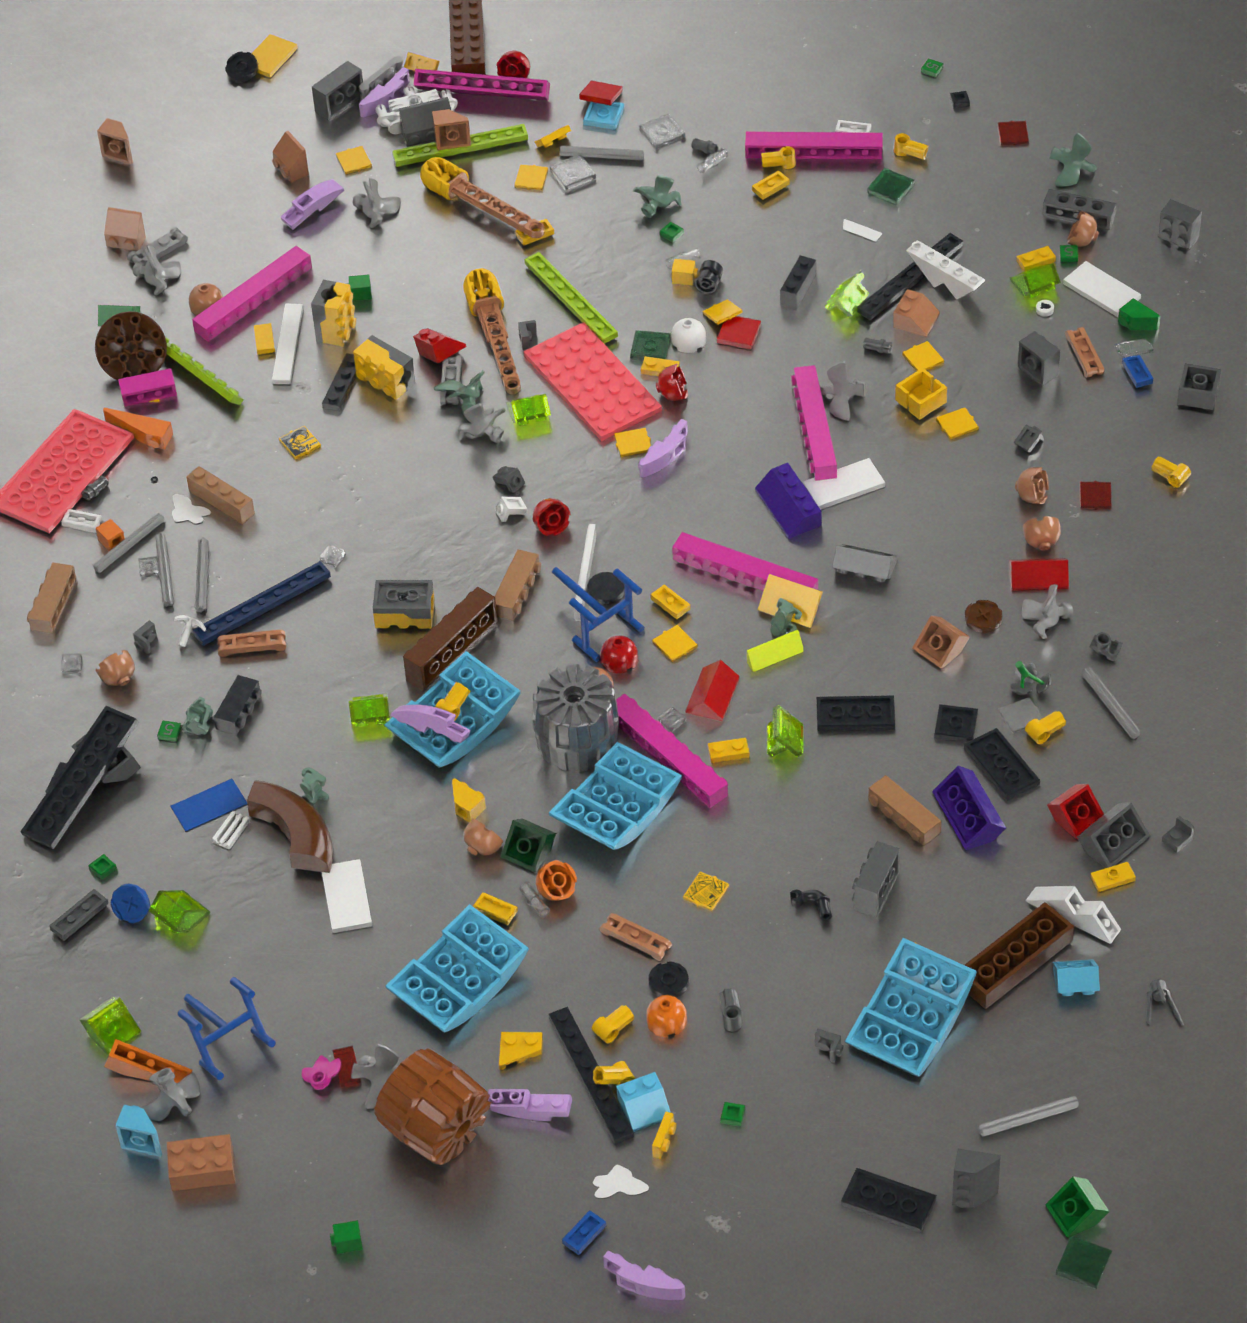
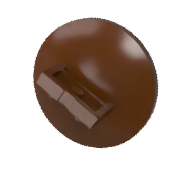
M128 311L112 316L101 326L95 340V354L99 365L110 377L116 380L158 371L163 365L167 353V342L163 330L155 320L140 312Z

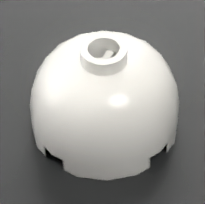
M684 318L675 323L671 330V344L677 347L678 351L694 353L697 351V348L705 346L706 331L700 321L693 318Z

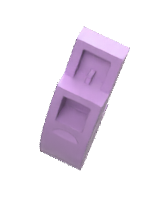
M403 67L385 86L378 84L359 103L361 117L364 118L376 114L375 108L380 105L382 110L381 104L388 108L389 100L403 97L405 95L403 90L410 82L409 69Z
M333 179L313 186L292 201L293 206L281 216V220L294 230L314 211L318 210L320 212L344 191V188Z
M680 419L677 425L673 426L669 436L664 438L663 442L657 440L653 446L649 447L646 456L641 458L638 464L640 477L644 478L660 471L686 448L685 437L688 434L686 420Z
M403 705L391 713V716L396 718L397 721L406 723L417 731L425 733L431 728L434 732L443 734L454 742L462 743L469 737L471 731L454 722L455 714L436 707Z
M489 1089L488 1091L490 1095L488 1101L491 1102L489 1110L522 1119L551 1121L552 1117H568L572 1104L570 1094H530L528 1089Z
M607 1251L603 1256L604 1268L616 1274L617 1285L650 1298L662 1300H683L685 1298V1285L679 1279L667 1276L661 1269L648 1265L643 1271L637 1264H631L620 1254H614L610 1251Z

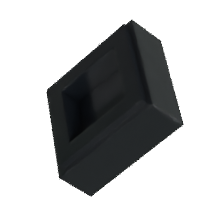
M967 91L950 93L953 109L970 106Z

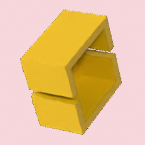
M921 368L896 384L895 400L907 409L909 407V412L920 420L947 403V387L938 379H934V376L924 368Z

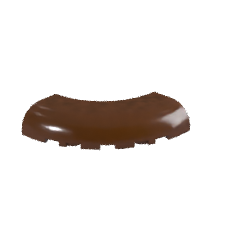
M254 781L247 799L249 817L259 818L271 824L274 822L280 827V830L291 841L289 851L291 868L330 873L333 862L332 840L328 828L318 811L303 797L289 789L265 781Z

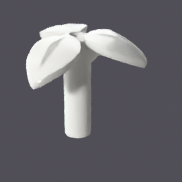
M179 615L174 619V621L183 620L185 623L178 643L180 646H186L194 625L199 626L204 632L206 630L202 622L189 616Z

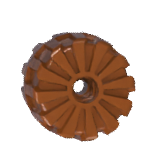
M427 1048L426 1050L420 1049L415 1051L412 1055L405 1058L391 1073L377 1097L374 1114L377 1116V1120L402 1143L430 1162L442 1165L463 1152V1143L468 1145L477 1135L473 1130L475 1127L483 1126L487 1118L483 1114L490 1109L491 1102L488 1101L490 1098L489 1093L468 1074L441 1055Z

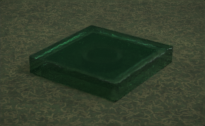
M884 168L867 188V193L897 205L914 185V179Z
M636 330L630 360L643 361L645 356L666 359L671 333Z
M1071 1236L1056 1269V1275L1097 1289L1112 1255V1250Z

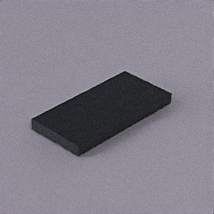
M894 695L816 697L817 731L895 730Z
M997 728L964 743V749L1007 801L1040 785V779Z
M856 1168L842 1197L841 1205L921 1233L934 1206L937 1195Z

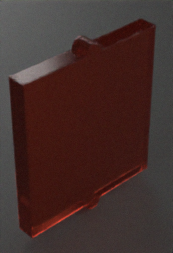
M1011 120L1010 122H998L1001 145L1029 144L1026 121Z
M1096 480L1094 482H1080V508H1094L1095 510L1098 508L1111 509V482H1097Z

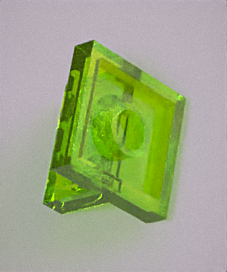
M859 271L842 282L824 306L830 310L837 305L848 317L853 316L857 311V306L870 294L860 284L865 275Z
M777 705L773 707V721L767 723V754L774 757L789 750L796 757L804 754L803 723L783 707Z

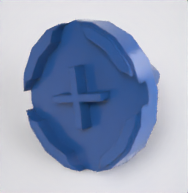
M129 883L121 885L113 892L111 907L119 919H124L128 921L127 923H137L147 916L150 910V901L145 889Z

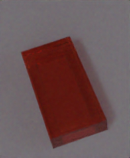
M353 1046L333 1050L334 1060L339 1058L341 1061V1068L338 1072L341 1087L361 1083V1078H351L354 1063L357 1064Z

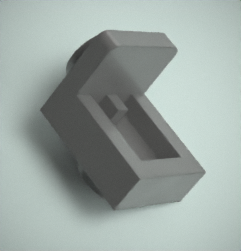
M501 467L497 471L498 473L492 477L495 483L506 484L511 493L516 492L525 484L518 468Z

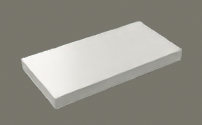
M1087 261L1063 279L1065 286L1116 317L1119 315V309L1134 298L1137 301L1141 299L1140 293Z
M869 458L837 469V478L815 481L814 477L802 481V484L820 510L885 487V481Z
M360 859L332 864L330 873L322 872L332 933L371 927L372 920Z

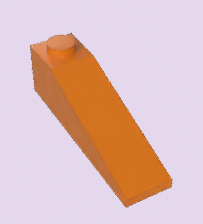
M105 407L103 409L105 422L133 433L135 439L147 446L165 450L173 436L172 425L169 421Z
M115 1039L104 1066L122 1075L148 1081L156 1072L170 1068L175 1074L174 1082L179 1083L193 1071Z

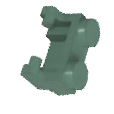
M780 598L777 603L778 611L771 620L772 627L770 632L774 636L786 634V628H791L790 632L797 630L796 625L791 623L793 614H796V620L802 616V612L793 607V604Z
M198 697L187 708L186 720L182 725L184 732L197 735H205L208 732L210 725L207 724V720L211 718L213 709H211L210 705L204 703L205 699L203 697Z
M310 767L304 768L302 770L304 778L300 784L301 789L304 791L302 797L310 804H315L320 799L323 801L329 799V795L322 790V786H325L326 777Z

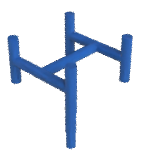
M558 567L552 570V573L600 614V616L595 617L575 598L569 601V604L580 613L582 639L575 635L572 641L595 662L600 660V655L590 647L589 632L616 613L638 632L644 630L645 627L633 616L632 591L640 595L642 589L618 568L613 571V575L624 583L625 599L609 610H606L605 607Z
M236 977L230 979V984L239 990L248 1011L229 1023L192 995H185L184 1000L191 1007L219 1028L205 1038H202L200 1033L203 1025L185 1010L181 1009L178 1011V1016L187 1023L202 1059H200L199 1065L218 1080H222L224 1074L214 1066L206 1046L247 1020L251 1019L254 1026L250 1030L252 1034L271 1048L276 1045V1041L266 1034L252 1001L255 992Z

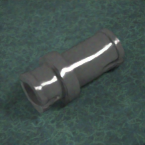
M695 138L691 143L693 149L702 150L706 154L716 155L719 150V145L714 144L713 141H703Z
M867 337L864 339L863 343H866V345H863L864 349L875 350L882 354L884 352L891 353L892 348L889 347H892V342Z
M100 476L95 482L88 484L86 489L82 491V496L86 500L88 499V501L97 497L99 492L109 485L107 478Z

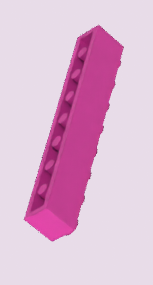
M415 69L414 86L420 90L436 89L437 91L444 90L446 92V89H449L450 92L549 100L550 83L547 80Z
M746 131L745 158H762L761 153L777 152L783 147L790 146L795 150V159H882L883 133Z
M298 246L293 247L192 319L194 332L209 342L305 272H308L312 268L311 256Z
M815 365L795 367L794 375H791V384L795 386L793 388L794 398H798L796 400L797 411H801L799 412V422L803 423L801 425L802 435H806L804 437L805 448L809 449L807 450V460L811 461L809 463L810 473H814L815 481L837 478V463Z
M684 532L680 534L672 547L673 560L679 563L693 566L696 569L719 575L764 591L769 574L818 590L817 578Z
M626 694L616 699L619 713V728L661 765L682 775L680 782L709 808H712L728 796L727 781L723 777L718 776L711 766H707L702 762L697 754L694 755L685 743L677 740L672 732H668L660 721L653 719L646 709H642L633 698L628 697Z

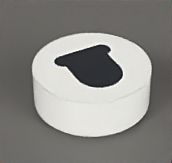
M1049 300L1039 301L1036 304L1037 314L1042 317L1051 316L1054 312V304Z

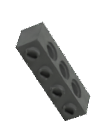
M1053 189L1048 190L1043 202L1042 215L1076 222L1077 220L1079 221L1076 218L1079 212L1084 211L1094 217L1097 227L1110 230L1116 216V203Z

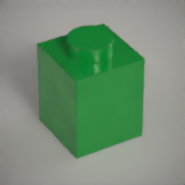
M369 274L348 276V284L353 293L352 301L372 299Z
M358 1220L333 1224L334 1233H330L331 1246H336L337 1254L363 1250Z

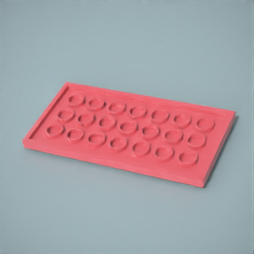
M584 322L524 351V357L601 442L614 436V433L622 432L662 411L660 403Z
M73 409L0 490V512L50 534L63 519L67 510L72 509L82 498V491L86 489V486L95 482L134 439L133 433Z

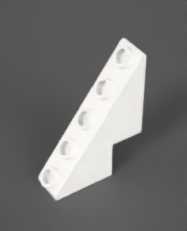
M918 240L913 242L906 250L935 288L944 283L956 300L976 290L985 281L984 278Z
M1075 886L1035 887L1025 900L1037 908L1046 902L1072 925L1107 943H1112L1121 930L1103 901H1084Z

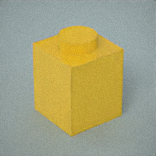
M674 259L672 284L693 286L694 279L698 275L695 261Z

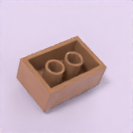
M230 1134L167 1142L168 1174L172 1191L235 1183L233 1146Z

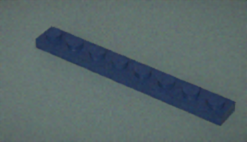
M319 561L204 623L205 632L199 626L194 628L193 635L204 646L219 636L225 635L330 578L331 573Z

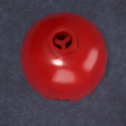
M516 50L504 53L496 65L498 76L527 78L531 67L526 55Z
M678 364L664 368L660 372L658 382L656 383L658 393H661L664 398L670 401H680L688 397V390L684 391V385L687 384L681 367H677Z
M543 499L534 508L533 522L536 528L544 535L553 534L556 536L568 527L570 522L568 521L569 515L571 516L568 506L558 499Z
M622 635L610 637L601 647V664L606 667L607 671L615 674L626 673L627 669L635 668L638 663V650L635 643Z

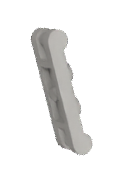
M394 57L359 85L361 100L378 84L385 86L403 68L402 57Z
M174 227L168 234L147 246H153L156 249V256L159 259L184 245L188 241V237L181 233L177 227ZM145 246L136 252H130L127 255V259L134 263V265L137 262L147 264L148 259L143 251L147 247Z
M462 356L448 357L443 360L441 383L448 380L460 382ZM440 391V405H459V397L449 398L446 395H451L455 392Z

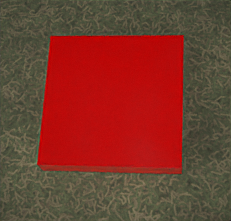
M591 80L579 94V99L612 105L622 93L623 86Z
M739 316L723 322L717 337V343L751 350L761 327V321Z

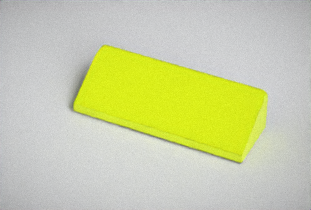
M795 630L747 650V664L751 670L755 672L802 653L804 650L799 631Z

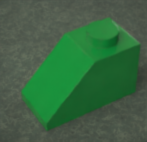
M1133 298L1119 309L1118 322L1130 330H1158L1160 315Z

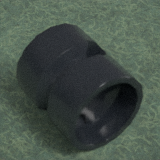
M714 260L704 261L695 279L696 288L703 293L715 292L723 274V267Z

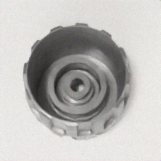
M570 664L566 666V671L561 672L557 667L549 671L550 678L545 681L542 678L537 683V694L533 693V727L537 746L542 751L543 758L549 764L559 767L560 770L588 771V769L595 767V764L617 742L619 713L616 694L610 679L605 674L600 675L599 670L586 666L584 670H580L579 664Z

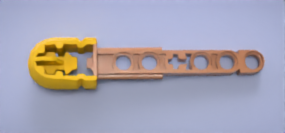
M434 157L427 160L421 167L420 177L424 186L440 196L442 195L450 201L455 196H458L515 229L523 231L524 234L532 238H540L544 235V225L541 222L531 219L529 215L468 182V172L446 159ZM475 192L473 195H468L467 193ZM482 199L488 200L487 202H480ZM507 214H514V216H511V217H507L506 215H507ZM521 221L527 222L526 224H519ZM535 228L540 229V231H537V232L532 231V230L535 229Z
M483 268L475 269L465 277L463 284L469 309L472 315L479 316L487 343L491 345L506 393L511 395L517 394L521 390L520 379L507 342L508 334L500 312L504 307V300L498 281L489 270ZM489 318L496 319L494 322L487 321V319ZM493 331L500 332L498 335L491 334ZM501 357L509 358L507 361L499 360ZM512 370L513 373L506 375L504 371ZM511 383L517 384V386L514 388L508 387V385Z

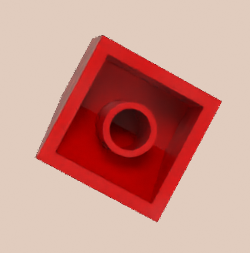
M429 328L422 329L413 336L419 355L436 363H440L467 347L465 343Z
M1075 784L1047 804L1055 822L1075 839H1078V835L1104 815L1089 784Z

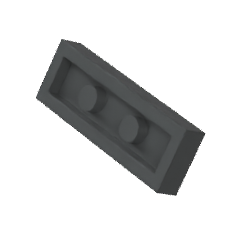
M93 889L50 924V930L65 941L106 907L108 900Z

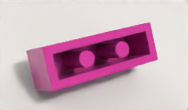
M171 368L118 379L124 407L177 396Z

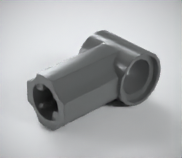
M732 988L724 989V991L719 993L723 1025L727 1031L735 1032L742 1027L738 994Z

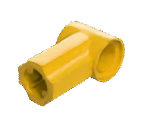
M900 133L895 136L893 151L897 156H906L908 154L924 160L929 146L912 141L907 134Z
M790 146L783 147L777 152L761 153L763 168L781 166L784 169H792L796 165L795 150Z
M1159 456L1154 460L1151 467L1152 471L1167 478L1170 485L1179 488L1191 476V470L1185 464L1180 463L1176 465Z
M456 682L445 699H440L435 707L455 714L456 720L460 714L461 705L471 691L464 685Z
M1054 711L1041 720L1032 719L1025 726V732L1037 744H1042L1047 741L1050 734L1066 726V720L1060 711Z
M621 1005L606 1018L604 1016L599 1017L593 1023L592 1031L605 1043H611L616 1039L619 1031L634 1020V1015L626 1005Z
M625 1061L616 1062L612 1066H596L593 1070V1080L596 1084L620 1085L635 1079Z

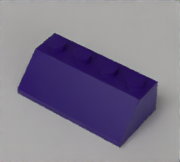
M789 463L772 468L755 487V491L788 539L822 526V511Z
M957 766L932 791L965 850L993 842L1006 829L973 770Z

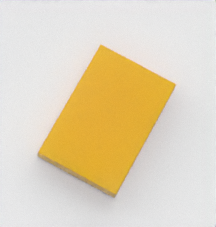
M269 34L252 52L258 62L257 73L271 78L298 49L297 44Z
M769 574L758 610L775 616L778 611V600L782 598L802 612L801 618L797 620L795 619L796 614H793L791 622L811 628L823 592Z

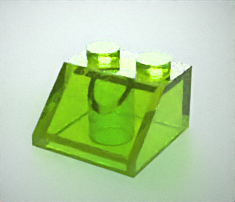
M1054 263L1039 265L1009 277L1023 296L1030 295L1031 298L1040 295V291L1044 289L1046 292L1056 288L1055 285L1061 283Z
M538 394L506 402L513 423H518L519 426L529 424V420L536 419V422L547 420L546 416L551 415L546 394Z
M387 693L349 697L351 724H356V727L367 726V722L374 721L376 725L387 723L386 720H390Z
M159 890L149 909V912L155 916L154 918L157 921L166 924L168 929L176 934L189 932L210 914L207 908L184 890Z
M120 997L109 998L79 1019L89 1036L108 1055L115 1039L126 1043L141 1032Z

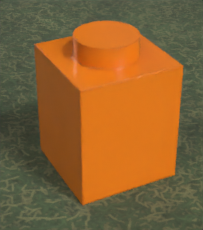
M112 519L96 527L98 541L108 551L125 539L123 530Z

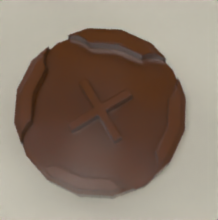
M978 600L976 603L969 604L965 610L966 625L979 633L992 632L999 628L1002 623V610L992 601Z

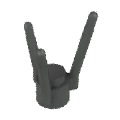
M1160 979L1152 981L1149 984L1150 991L1147 992L1146 1023L1148 1025L1151 1023L1152 999L1166 1003L1167 998L1179 1025L1183 1026V1021L1171 998L1170 991L1166 987L1165 981Z

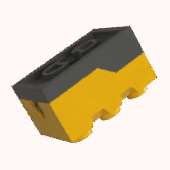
M323 279L311 303L316 342L343 347L346 340H349L350 332L356 326V318H354L355 306L352 303L353 293L349 284Z
M371 335L353 351L356 376L362 381H369L374 388L383 389L387 396L397 400L415 384L413 358L377 337Z
M376 580L373 600L375 628H389L391 625H397L399 628H408L410 625H416L419 629H431L435 601L432 580Z

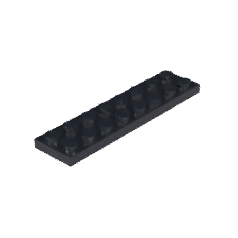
M109 706L104 707L20 831L23 836L49 848H55L139 723L136 718Z

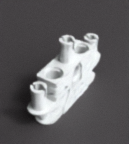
M409 86L410 91L408 87L404 88V97L388 101L389 113H387L386 107L381 104L382 110L380 105L375 108L378 114L377 123L382 127H388V131L392 134H400L399 108L440 99L437 90L434 89L415 94L412 86ZM446 89L447 94L442 90L440 96L442 98L448 97L451 110L454 111L458 101L452 98L449 89Z

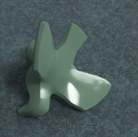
M1079 133L1074 136L1072 151L1069 148L1062 147L1058 149L1055 146L1051 151L1049 159L1059 160L1064 164V169L1057 177L1055 186L1069 187L1076 185L1079 180L1080 169H1085L1092 173L1097 170L1096 165L1089 163L1085 159L1090 154L1092 147Z
M658 175L655 179V187L640 186L633 189V192L643 194L649 200V203H644L641 208L645 216L651 218L656 214L657 207L666 208L673 201L678 206H681L680 193L678 191L668 193L674 183L673 179Z
M481 370L470 380L467 386L455 380H448L435 386L434 390L455 392L449 395V398L460 397L463 400L461 409L462 413H464L468 408L476 405L475 399L480 396L479 390H483L480 378L484 375L485 371Z

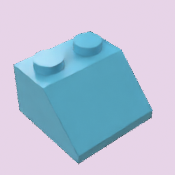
M1093 959L1052 962L1056 990L1058 993H1062V996H1072L1074 992L1091 995L1095 994V991H1100L1099 966Z
M655 1072L616 1086L617 1101L633 1132L662 1122L665 1112H670L664 1089Z
M124 1105L115 1125L121 1148L161 1157L162 1151L157 1130L145 1110L135 1105Z

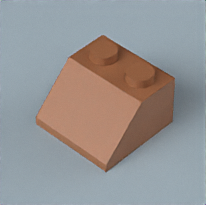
M450 109L432 111L437 151L471 146L469 120L467 117Z
M106 118L97 130L102 156L132 164L129 138L122 122Z
M286 131L272 151V163L275 168L281 171L283 177H287L292 183L309 175L305 148L289 131Z
M108 207L104 231L106 246L132 251L140 250L146 239L142 213Z
M907 289L893 312V328L927 337L940 311L924 294Z
M930 616L912 649L943 669L962 652L970 636L942 617Z

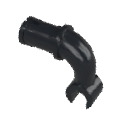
M798 889L790 892V898L794 907H799L804 901L811 900L818 907L821 920L832 918L829 905L830 898L818 890L802 892Z

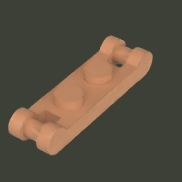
M1084 327L1077 328L1075 331H1065L1066 339L1069 341L1084 371L1085 377L1089 378L1094 374H1104V367Z
M270 630L219 636L217 638L219 646L218 655L220 657H227L229 654L274 649L284 651L286 649V642L284 641L286 638L285 631Z
M610 913L607 917V922L603 923L599 928L602 934L610 935L652 955L658 961L662 960L665 955L664 952L668 951L672 946L671 941L614 913Z

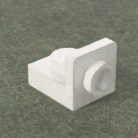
M501 497L495 511L501 522H506L509 514L525 515L527 507L521 497Z

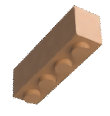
M198 466L186 476L189 492L243 525L255 514L252 498L202 467Z
M517 549L495 594L497 617L514 621L516 615L520 614L522 602L527 599L528 590L534 585L535 575L541 570L539 554Z
M52 562L50 569H47L44 583H41L39 594L33 601V608L27 615V622H29L32 631L53 633L76 580L73 565Z
M887 775L869 787V802L873 806L878 807L887 818H891L896 822L900 829L907 831L915 841H919L924 846L941 833V820Z

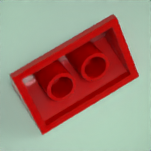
M1068 559L1009 560L1012 591L1049 590V587L1054 584L1058 585L1057 589H1069Z
M722 660L703 667L685 713L723 721L739 681V675Z

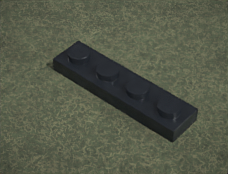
M346 353L322 402L323 408L340 411L356 378L354 354Z

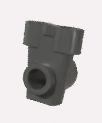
M1100 632L1094 635L1089 647L1094 649L1097 654H1103L1107 656L1106 659L1115 662L1123 643L1117 640L1112 641L1107 633Z

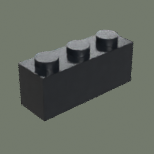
M799 256L780 289L781 306L797 310L816 276V259Z
M237 675L214 715V723L217 730L237 735L239 730L244 727L248 714L252 713L256 700H259L262 694L258 680Z

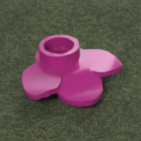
M320 1055L313 1067L302 1069V1078L304 1081L311 1083L315 1090L325 1089L330 1084L331 1078L340 1071L341 1061L337 1058L329 1062L326 1057Z

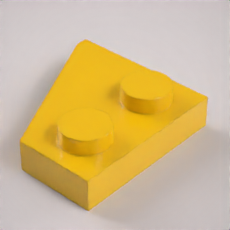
M501 1032L499 1070L506 1069V1065L513 1062L518 1064L527 1058L541 1055L542 1032Z

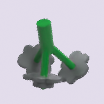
M1016 662L1015 666L1017 669L1015 673L1019 677V682L1011 684L1014 693L1026 695L1028 692H1032L1031 684L1034 681L1038 682L1036 686L1037 693L1040 694L1049 689L1051 674L1047 673L1039 679L1037 678L1038 672L1034 663Z

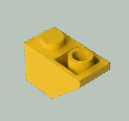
M454 778L452 785L456 815L470 822L486 809L485 796L481 792L470 788L465 782H460Z

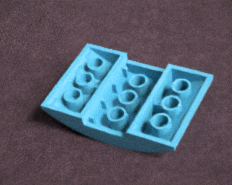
M467 651L439 675L440 680L416 702L411 700L407 705L435 707L440 699H445L454 684L459 682L471 692L461 705L460 714L454 722L471 730L468 738L462 743L454 742L449 737L434 732L431 728L425 733L420 732L406 723L397 721L394 717L384 724L386 728L438 767L446 766L460 759L485 740L505 718L521 694L518 688Z
M616 742L595 764L593 773L576 790L571 789L553 807L549 815L616 850L629 844L652 823L674 793L682 779V775Z
M470 904L442 930L443 936L417 961L413 958L385 986L444 1033L466 1022L490 1002L511 978L529 950L526 945Z
M903 938L884 971L882 981L868 1006L864 1007L845 1043L919 1077L932 1062L949 1035L969 994L977 973L976 970Z

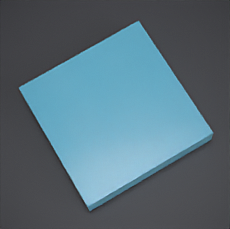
M590 102L583 119V125L616 130L625 108L624 103L613 102L612 105Z

